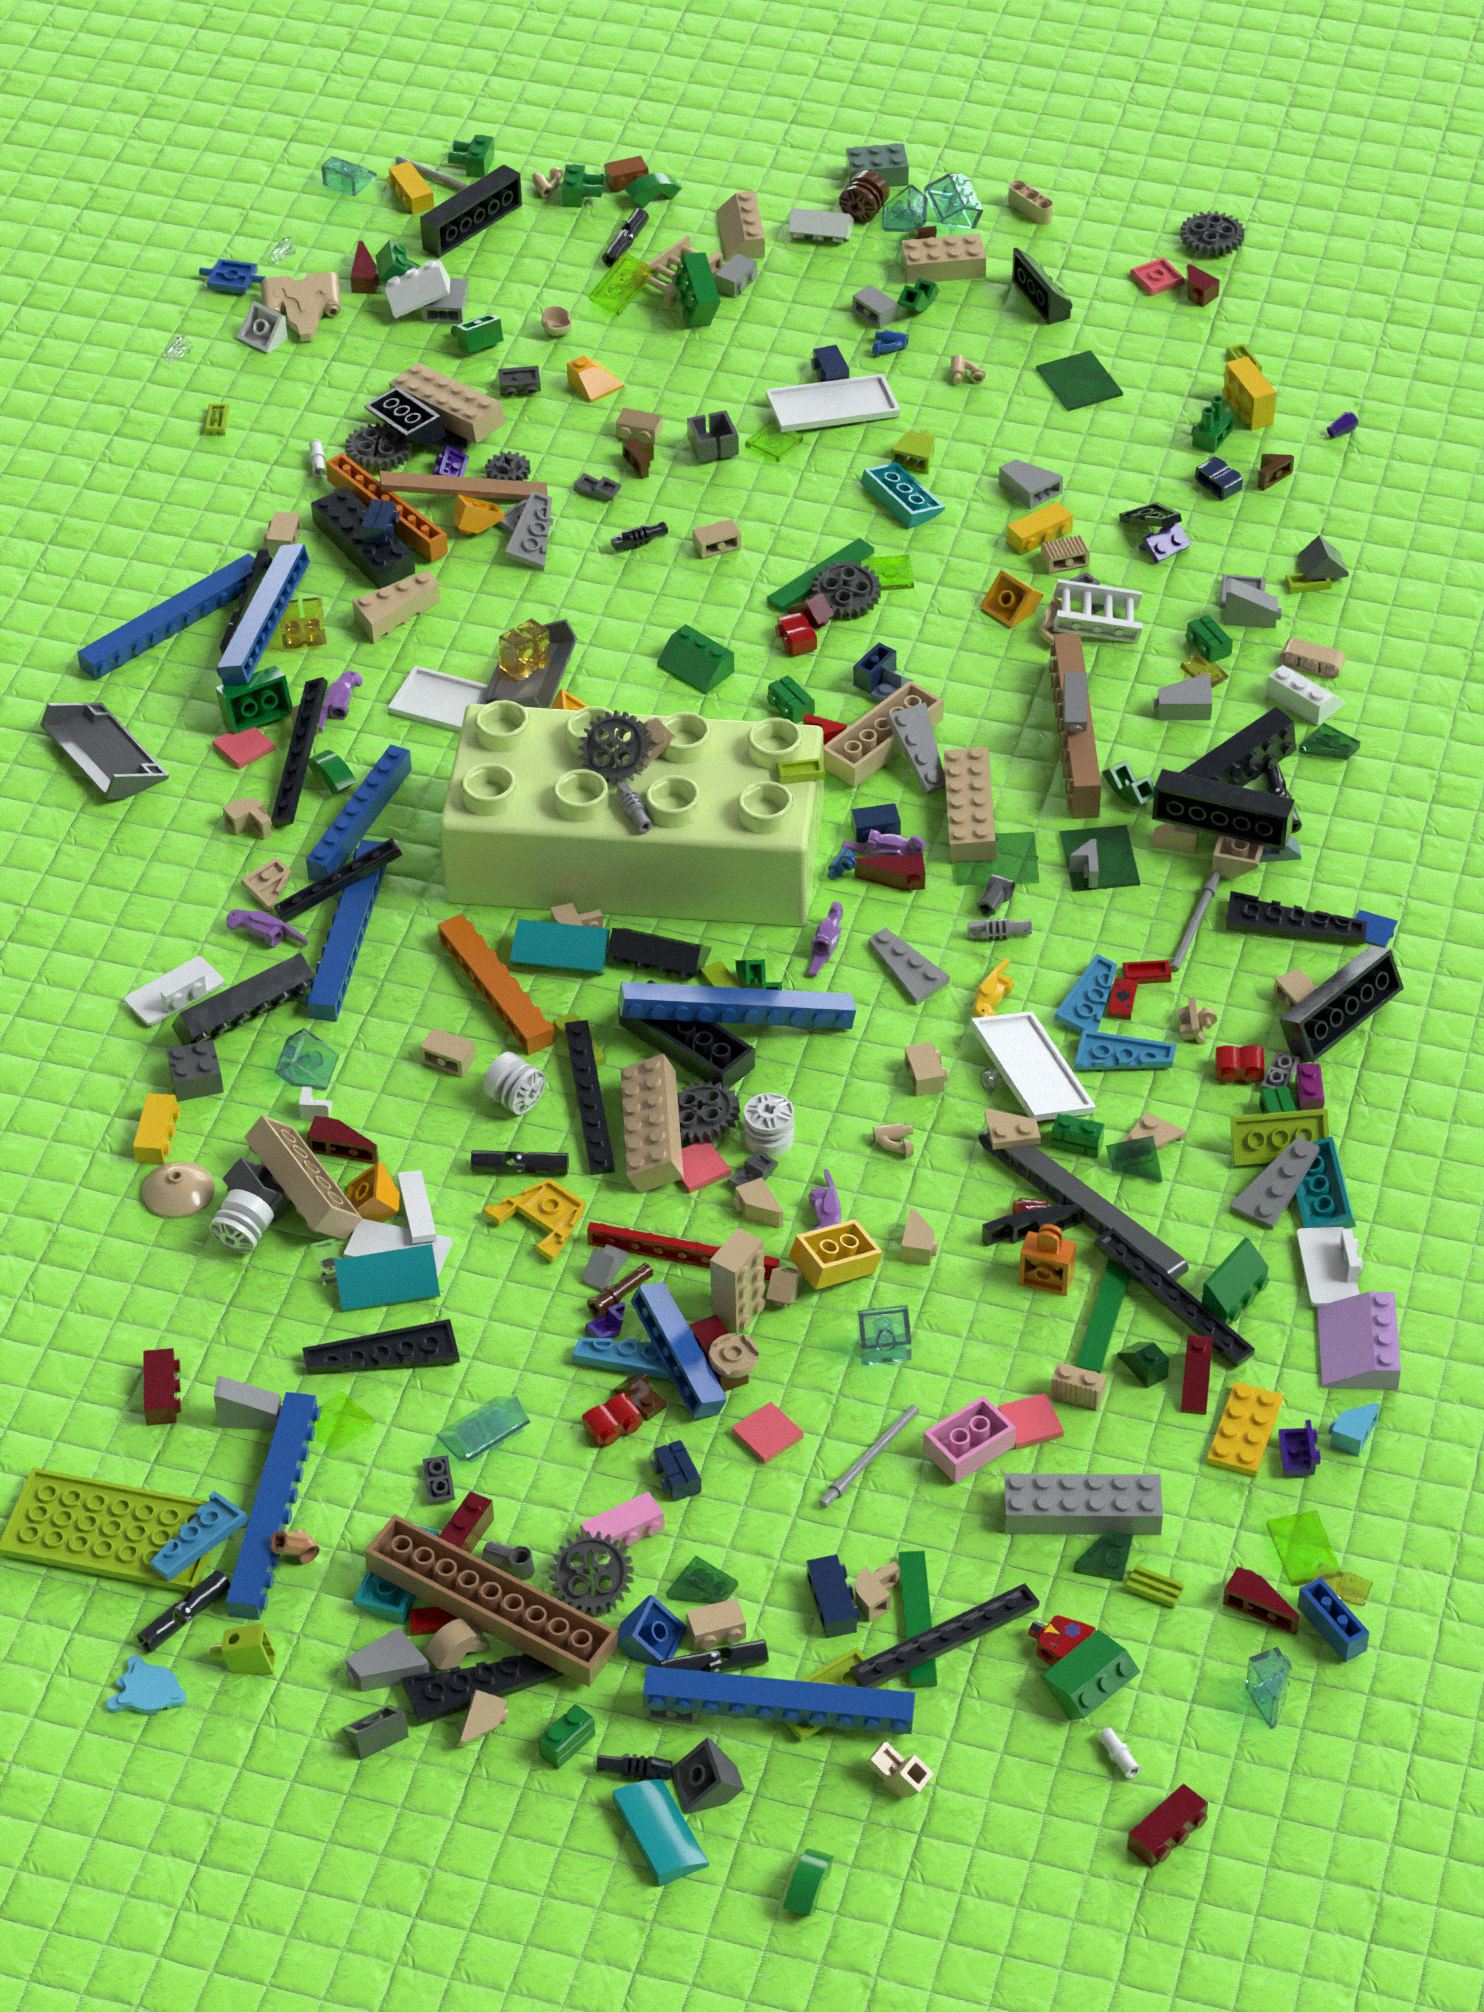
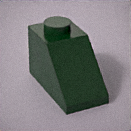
M1136 1342L1117 1353V1356L1147 1389L1168 1378L1169 1358L1154 1342Z

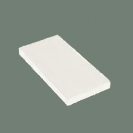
M362 1219L356 1226L343 1256L348 1258L432 1244L437 1277H439L452 1247L453 1239L437 1235V1241L412 1244L409 1228Z

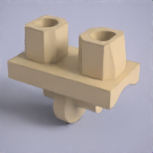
M1188 998L1189 1006L1179 1008L1178 1016L1181 1024L1191 1023L1181 1025L1180 1033L1184 1041L1196 1038L1198 1044L1206 1043L1203 1026L1206 1029L1211 1028V1025L1217 1022V1013L1208 1007H1204L1201 1011V1009L1197 1008L1196 998Z

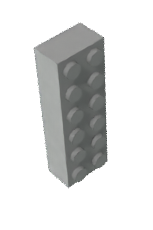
M1005 1474V1534L1161 1535L1163 1520L1161 1475Z

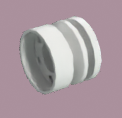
M506 1052L496 1058L488 1068L482 1084L483 1092L497 1103H502L505 1108L510 1109L513 1113L522 1115L532 1109L540 1099L545 1088L546 1076L543 1071L531 1064H527L519 1056L512 1052Z
M777 1093L758 1094L747 1102L744 1108V1141L747 1148L754 1154L761 1151L769 1157L781 1156L788 1152L793 1146L795 1138L794 1107L792 1102L785 1096Z
M234 1189L228 1193L221 1205V1210L217 1211L208 1228L211 1235L223 1246L238 1253L249 1254L254 1251L262 1237L261 1233L266 1231L274 1214L269 1205L258 1196L244 1190Z

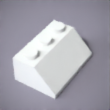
M791 208L788 232L798 239L812 236V239L817 241L831 238L832 242L843 243L844 240H849L854 219L850 214Z
M440 259L436 261L430 260L423 267L418 269L412 268L405 275L400 277L394 276L388 280L385 291L395 319L449 295L450 277Z
M1284 665L1268 676L1267 696L1316 726H1319L1346 704L1345 700Z

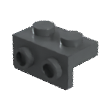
M539 366L498 369L500 395L534 394L537 391H541Z

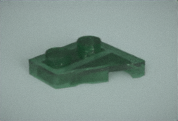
M1323 723L1299 745V752L1348 760L1360 748V741Z
M1107 1530L1074 1563L1073 1572L1123 1582L1133 1542V1534Z
M695 1555L667 1590L666 1596L670 1600L715 1604L727 1601L738 1587V1581Z

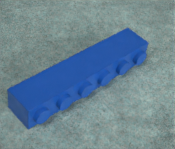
M665 1282L639 1285L631 1299V1303L693 1419L719 1415L727 1401L726 1394L719 1385L714 1371L710 1368L703 1351L694 1338L693 1332L689 1329L682 1312L675 1303L672 1293L667 1288Z

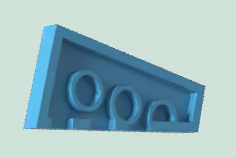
M1096 954L1056 1011L1054 1020L1081 1034L1083 1030L1097 1032L1117 964Z
M1083 1030L1074 1070L1172 1068L1176 1044Z
M579 1338L572 1354V1362L636 1374H648L652 1377L668 1380L671 1378L652 1341L636 1342V1338H625L621 1342H613L612 1338Z
M214 1490L209 1496L210 1500L205 1506L201 1505L195 1511L196 1516L189 1524L185 1523L179 1529L180 1534L176 1539H170L150 1562L152 1569L169 1582L249 1521L247 1514Z

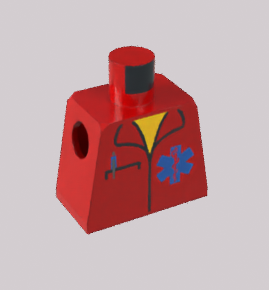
M1055 1615L1047 1626L1034 1621L1029 1628L1028 1635L1038 1640L1037 1656L1050 1666H1053L1095 1632L1096 1627Z

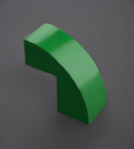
M651 173L631 182L625 188V191L635 202L645 208L660 191L672 200L682 187L670 175Z
M918 278L914 287L904 286L897 303L900 306L923 312L933 303L939 288L936 283Z
M325 750L309 758L308 766L313 775L321 773L332 795L357 782L347 764L335 752Z
M1127 760L1102 771L1110 787L1124 801L1133 805H1141L1154 798V785L1149 775L1136 779Z
M765 959L735 960L736 972L741 988L782 990V982H766Z
M809 1848L805 1850L793 1874L784 1902V1909L808 1916L816 1912L822 1883L830 1875L834 1855Z

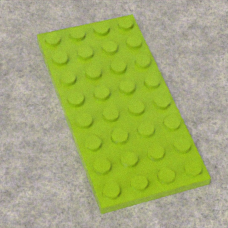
M32 1467L0 1539V1555L190 1592L200 1583L214 1548L169 1582L152 1569L150 1562L170 1539H176L180 1534L179 1529L185 1523L189 1524L196 1516L195 1511L201 1505L205 1506L208 1501Z

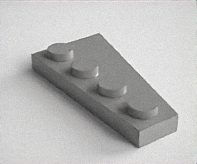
M532 490L505 550L504 557L544 571L552 497Z
M926 702L888 714L886 719L924 794L943 789L946 786V780Z
M886 927L869 938L871 949L882 963L890 968L892 976L894 978L897 977L901 987L906 993L911 995L915 1005H918L950 983V976Z
M1297 1137L1229 1205L1230 1210L1274 1229L1320 1151L1319 1146Z

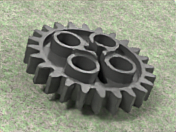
M1210 211L1207 214L1200 212L1199 216L1193 214V218L1187 217V221H1183L1180 239L1182 244H1186V249L1192 248V253L1199 251V255L1206 253L1207 257L1210 254H1213L1215 257H1217V254L1225 256V252L1232 254V250L1237 251L1238 246H1242V242H1244V228H1242V223H1238L1239 219L1233 220V215L1226 217L1225 212L1221 215L1218 214V211L1214 214H1211Z
M376 423L374 427L368 424V428L360 426V431L354 429V434H349V438H346L345 453L357 465H362V469L370 467V471H373L375 468H378L380 472L382 468L390 471L391 466L397 469V464L404 465V461H409V456H412V442L392 427H387L386 423L383 426Z
M842 559L839 565L836 561H833L832 567L826 564L825 570L819 569V575H815L814 581H812V596L822 592L834 613L832 618L838 614L840 620L844 616L851 620L852 615L860 618L861 612L864 615H868V609L874 610V604L878 605L879 598H881V583H879V576H875V570L869 571V565L862 568L860 561L854 565L852 559L849 561V564H846L844 559Z
M615 710L613 717L609 712H605V719L598 715V723L589 722L592 727L591 730L584 728V731L588 734L587 737H580L585 742L584 745L578 746V749L584 751L583 754L579 755V758L586 760L582 767L595 771L603 776L607 784L610 781L614 786L617 785L618 780L620 783L626 782V778L634 781L633 774L636 773L641 776L639 768H647L644 759H651L646 754L647 751L653 750L651 746L647 745V743L652 741V738L645 736L649 730L642 728L644 723L640 720L637 721V717L634 715L629 717V714L625 711L620 715V712ZM609 732L608 739L601 742L602 735ZM627 732H631L630 739L624 742V735ZM607 755L608 759L606 763L601 765V757ZM630 755L628 763L622 764L623 757Z
M700 1081L696 1087L693 1083H690L689 1089L681 1087L682 1093L677 1092L680 1135L683 1144L690 1140L691 1145L695 1144L696 1141H700V1144L703 1145L707 1139L710 1143H713V1137L716 1136L722 1139V1132L729 1134L728 1127H736L735 1121L740 1119L738 1113H741L740 1104L734 1090L730 1091L728 1085L722 1088L721 1082L713 1086L712 1081H709L707 1085Z
M589 1531L586 1532V1538L584 1539L577 1533L576 1542L568 1538L567 1543L569 1546L567 1548L559 1546L562 1553L561 1556L553 1554L557 1564L549 1566L552 1571L556 1572L549 1575L550 1581L556 1582L551 1585L552 1590L559 1591L556 1594V1598L558 1600L564 1599L563 1602L569 1606L572 1604V1607L577 1610L581 1608V1611L586 1615L591 1610L594 1617H597L598 1609H602L607 1614V1606L609 1605L617 1609L615 1601L617 1599L622 1602L625 1601L622 1592H631L626 1583H634L633 1577L628 1575L635 1572L634 1567L627 1566L632 1562L631 1556L624 1557L628 1552L627 1548L619 1549L621 1543L618 1539L611 1543L612 1537L610 1534L602 1539L600 1531L596 1533L595 1538H592ZM590 1551L593 1552L592 1565L596 1572L593 1574L595 1596H591V1581L588 1577L590 1574L588 1552ZM601 1555L610 1556L609 1562L604 1565L597 1563L598 1558ZM581 1557L584 1559V1563L580 1567L571 1566L575 1558ZM605 1580L612 1581V1586L608 1590L599 1589L601 1582ZM578 1583L586 1584L585 1590L581 1593L573 1591L574 1586Z

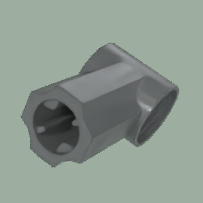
M996 874L990 876L986 891L977 903V909L982 915L990 917L996 914L1004 900L1011 898L1015 889V881Z
M493 1541L487 1542L483 1548L481 1560L499 1569L512 1572L514 1577L520 1580H527L534 1574L535 1569L529 1548L525 1546L512 1548Z

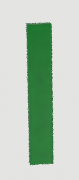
M861 538L856 539L767 596V602L780 612H784L787 608L812 594V581H814L815 575H819V569L825 570L826 564L832 567L833 561H836L839 565L842 559H844L846 564H849V561L852 559L853 564L856 565L859 561L861 562L874 554V547Z
M1110 1259L1107 1262L1076 1364L1078 1368L1095 1371L1101 1374L1130 1279V1276Z
M925 1551L898 1553L906 1640L932 1628ZM935 1659L909 1671L910 1688L937 1686Z

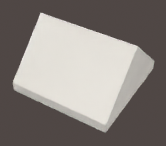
M252 301L237 338L270 353L288 339L285 316Z

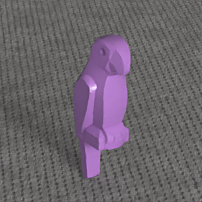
M346 671L328 688L321 710L319 733H323L329 716H332L333 719L345 720L349 713L348 705L351 701L352 688L362 685V677L359 673Z
M871 829L867 843L844 840L841 848H848L867 857L923 854L926 842L918 836H911L910 840H906L899 835L881 834L877 830Z
M833 901L831 903L828 916L819 923L816 934L813 936L811 948L813 961L809 970V975L811 976L818 975L824 963L830 959L840 940L842 928L839 925L843 917V906L840 902Z
M234 909L226 917L229 929L236 930V928L243 927L251 936L265 940V943L272 948H275L282 941V937H289L305 946L308 944L307 937L288 924L259 910L246 911Z
M824 1169V1177L828 1189L826 1190L824 1187L811 1189L809 1193V1203L814 1208L815 1217L819 1224L812 1231L841 1223V1205L828 1169Z

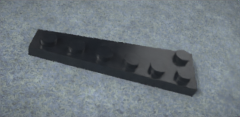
M259 548L251 567L252 571H254L251 578H247L245 582L247 589L245 594H241L239 597V610H234L219 647L222 656L248 609L256 590L259 588L268 567L273 561L267 548Z
M1230 891L1226 930L1365 945L1366 921L1332 915L1318 910L1312 913L1303 910V907L1294 905V908L1282 906L1279 901L1264 902L1260 901L1257 896Z
M450 1319L302 1348L307 1373L460 1363V1356Z
M524 1653L520 1656L504 1657L499 1662L486 1664V1661L479 1662L474 1667L461 1669L460 1666L450 1668L449 1672L435 1674L433 1671L401 1678V1682L419 1725L468 1709L472 1695L476 1690L502 1697L565 1674Z

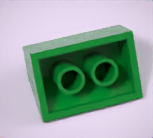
M687 624L670 636L657 661L659 667L704 694H707L735 672L734 652Z
M1245 1237L1203 1284L1202 1304L1228 1326L1232 1321L1236 1322L1242 1310L1246 1306L1249 1307L1253 1303L1256 1294L1259 1291H1264L1269 1283V1266L1250 1239Z
M1096 1630L1040 1676L1069 1720H1076L1087 1717L1141 1671L1124 1647L1102 1631Z

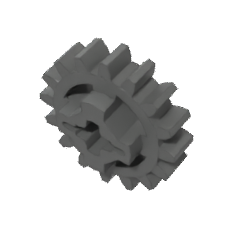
M508 451V453L500 452V456L494 454L493 459H488V464H485L487 479L523 481V479L528 480L529 474H531L530 461L526 460L525 455L519 456V452L512 454L511 451Z

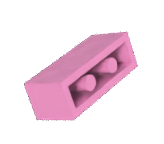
M646 1492L580 1523L581 1538H586L587 1531L590 1532L592 1538H595L596 1533L600 1531L602 1539L608 1534L612 1537L611 1543L618 1539L621 1543L619 1549L632 1546L639 1540L650 1535H656L664 1529V1513L651 1494ZM601 1555L598 1560L603 1557H609V1555Z

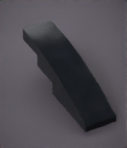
M1080 1204L1049 1206L998 1218L982 1224V1241L986 1247L1006 1238L1012 1244L1026 1239L1028 1231L1039 1233L1041 1226L1044 1224L1055 1225L1063 1232L1081 1224L1082 1207Z

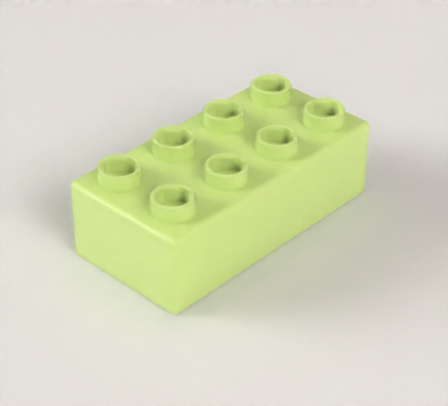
M507 700L494 701L486 705L469 704L465 708L440 822L445 889L448 902L551 910V907L573 902L577 912H591L600 909L601 913L799 927L807 924L824 805L823 780L780 784L776 763L822 758L823 761V729L821 727L795 724L782 718H767L759 722L706 719L690 712H677L668 716L629 714V717L634 715L637 717V721L640 720L643 723L650 718H660L663 721L662 723L676 736L645 770L641 767L639 768L641 776L634 773V781L626 778V783L633 791H636L645 805L646 815L652 822L651 830L641 833L635 822L628 819L616 799L617 785H612L610 781L607 784L603 776L595 771L588 770L589 768L585 769L582 767L586 760L579 758V755L583 754L584 751L578 749V746L585 743L580 737H587L588 735L584 728L591 730L590 721L596 724L598 723V715L605 719V712H609L612 717L614 712L598 706H589L578 710L523 707L516 702ZM609 732L602 735L601 742L608 739ZM627 732L624 735V742L630 739L631 732ZM607 755L601 757V765L606 763L608 759ZM629 755L623 757L622 764L628 763Z

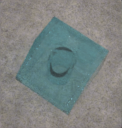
M331 156L321 165L323 185L352 196H356L377 177V173L335 156Z
M913 184L907 186L883 205L882 230L885 232H908V229L923 227L927 221L928 197Z
M304 1027L286 1039L274 1073L291 1086L312 1087V1089L324 1091L329 1085L340 1054Z
M907 1305L857 1310V1343L861 1365L911 1360L912 1343Z
M1278 1647L1249 1657L1245 1688L1270 1730L1276 1727L1286 1701L1288 1686L1290 1685L1289 1675L1292 1670L1289 1658L1286 1655L1283 1656Z

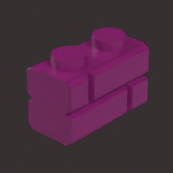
M1320 1064L1296 1065L1295 1090L1298 1111L1324 1108L1325 1100Z

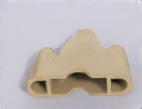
M310 273L301 280H295L291 276L268 277L260 283L263 306L279 314L285 312L289 326L298 333L301 342L312 341L316 337L320 319L325 313L330 317H335L341 310L339 277L336 273Z

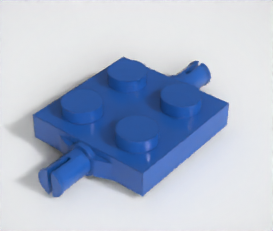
M219 259L217 264L211 269L199 268L200 276L210 277L207 282L208 289L237 294H246L252 283L260 284L266 278L265 276L256 275L258 271L257 264Z

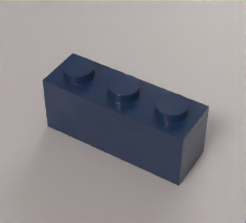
M837 1554L806 1560L807 1579L826 1639L856 1633L857 1621H861L858 1606H853L852 1600H854L851 1584L847 1585L845 1581L847 1579L845 1564H840Z

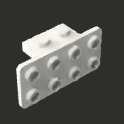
M197 956L128 994L124 1000L126 1005L146 1025L152 1026L224 986L225 982L224 978L203 957Z
M1343 1227L1298 1229L1296 1236L1311 1305L1315 1307L1325 1306L1334 1301L1359 1295L1357 1280L1359 1272L1363 1271V1261L1357 1255L1359 1243L1358 1239H1354L1352 1229H1345Z

